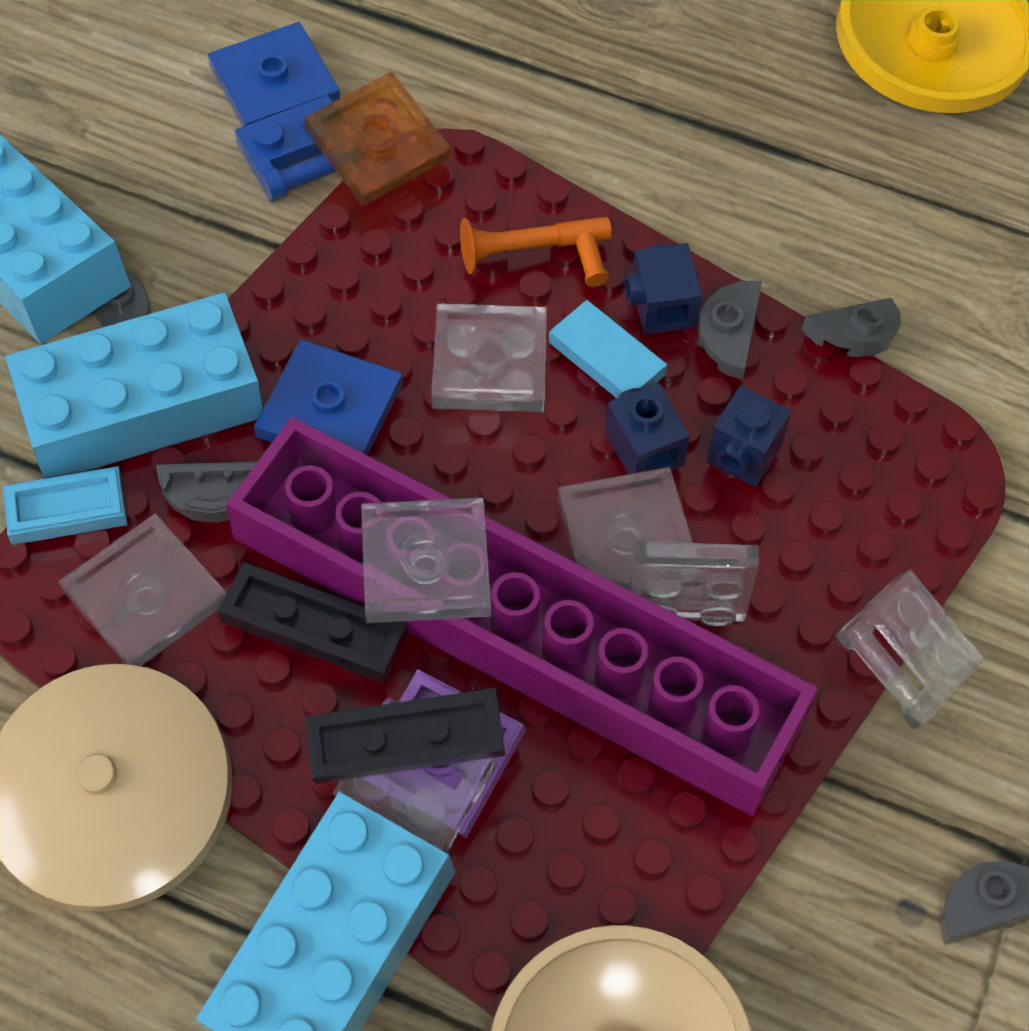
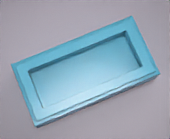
M588 300L549 331V343L614 397L628 389H644L652 386L666 375L667 364Z
M118 466L3 486L7 535L11 545L128 525L122 477Z

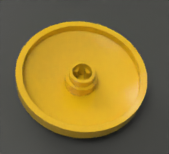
M841 0L836 18V32L840 48L846 60L859 77L869 86L903 105L937 113H964L992 106L1009 96L1019 87L1029 71V3L1027 0Z

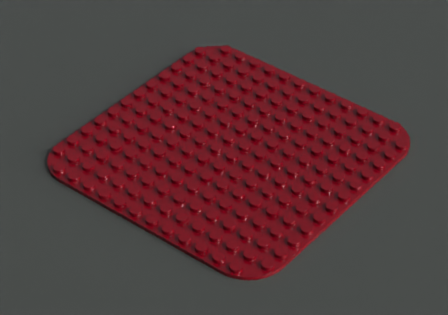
M440 128L416 131L390 139L372 151L366 157L367 165L352 170L228 298L258 380L262 407L264 408L300 339L402 373L403 385L368 454L369 457L818 687L809 715L754 816L752 817L409 632L385 683H381L220 622L218 610L244 562L348 600L234 539L229 520L218 523L192 520L174 510L163 496L156 465L258 462L272 442L255 436L254 425L257 420L88 470L119 467L128 522L126 526L11 545L6 527L0 534V656L9 666L38 688H42L51 681L70 672L104 664H130L147 667L166 674L186 686L212 714L228 746L233 775L231 803L225 823L288 869L294 864L338 792L345 794L447 853L451 858L456 873L407 955L492 1017H495L503 996L519 972L545 948L562 938L580 931L603 926L643 927L677 938L693 947L702 955L705 954L989 540L1003 510L1006 486L1002 463L993 442L981 425L960 406L874 356H847L849 349L835 346L827 341H824L822 347L817 345L801 331L805 316L761 291L743 380L724 374L717 369L718 363L710 358L705 349H701L698 344V324L697 328L644 335L637 305L629 306L627 303L624 275L625 273H632L635 250L647 249L659 244L670 246L677 245L678 243L492 137L481 134L476 130ZM608 217L610 220L611 239L609 241L597 242L604 268L608 271L609 279L606 283L597 287H590L586 284L584 269L576 245L560 247L554 245L492 254L475 265L473 274L468 273L463 261L460 243V224L462 218H467L470 225L474 228L488 232L552 226L555 223ZM690 251L702 293L700 315L706 300L723 286L742 280ZM586 300L667 364L666 375L657 383H660L690 435L684 466L634 485L605 433L608 402L616 397L549 343V331ZM740 386L792 411L783 446L757 488L707 463L713 428ZM418 669L462 693L496 688L499 711L524 724L527 730L467 838L361 782L358 778L315 784L311 775L305 716L398 703Z

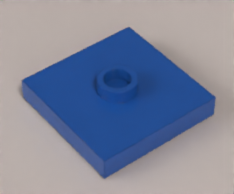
M300 21L208 53L209 66L242 126L326 95L330 97L333 104L341 102L339 88Z
M300 339L254 425L255 436L273 442L292 416L368 456L403 385L402 373Z

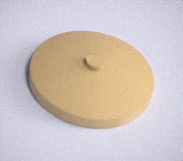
M104 664L82 668L65 674L37 690L15 710L0 731V860L20 882L38 895L53 903L82 911L106 912L132 908L152 901L178 886L195 871L212 850L223 829L231 803L233 775L231 758L226 740L212 714L192 691L174 678L147 667L130 664Z
M603 926L580 931L562 938L535 956L519 972L507 989L494 1017L491 1031H751L741 1001L730 983L705 956L693 947L677 938L648 928Z

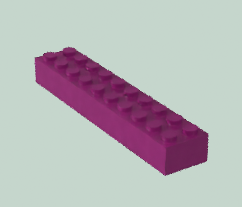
M292 416L226 503L233 538L353 603L407 622L409 633L752 817L756 813L803 727L818 691V687Z

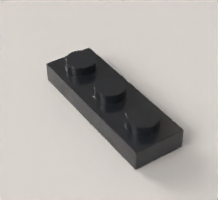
M245 562L241 566L218 610L220 622L381 683H385L408 634L407 622Z
M496 688L305 716L311 775L315 784L506 756Z

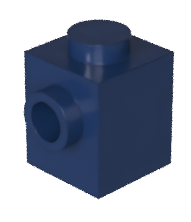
M688 243L670 246L659 244L647 249L635 250L632 273H625L624 288L628 305H637L644 335L697 328L702 293Z
M660 383L644 389H628L619 394L614 400L608 402L605 433L634 485L685 465L690 435Z
M740 386L713 428L707 463L757 488L783 446L792 411Z

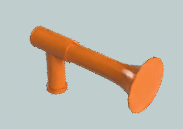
M608 217L555 223L552 226L502 232L478 230L470 225L467 218H462L460 224V243L463 261L469 274H473L475 265L480 260L492 254L554 245L558 247L576 245L584 269L586 284L590 287H597L606 283L609 279L608 271L604 268L597 242L609 241L611 239L612 230Z

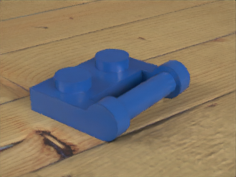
M328 95L235 129L236 142L271 202L286 197V191L344 168L348 167L352 171L367 165L365 152L357 137H353Z

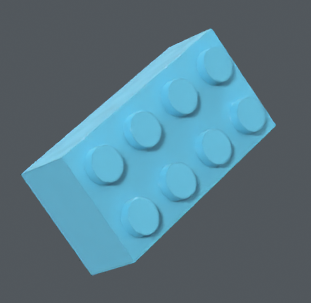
M0 134V304L41 345L129 289L131 284L115 241Z
M225 292L5 355L31 446L44 479L85 472L257 420L263 410L258 380Z
M338 792L195 1020L211 1031H361L455 875L456 870L450 856L352 798Z

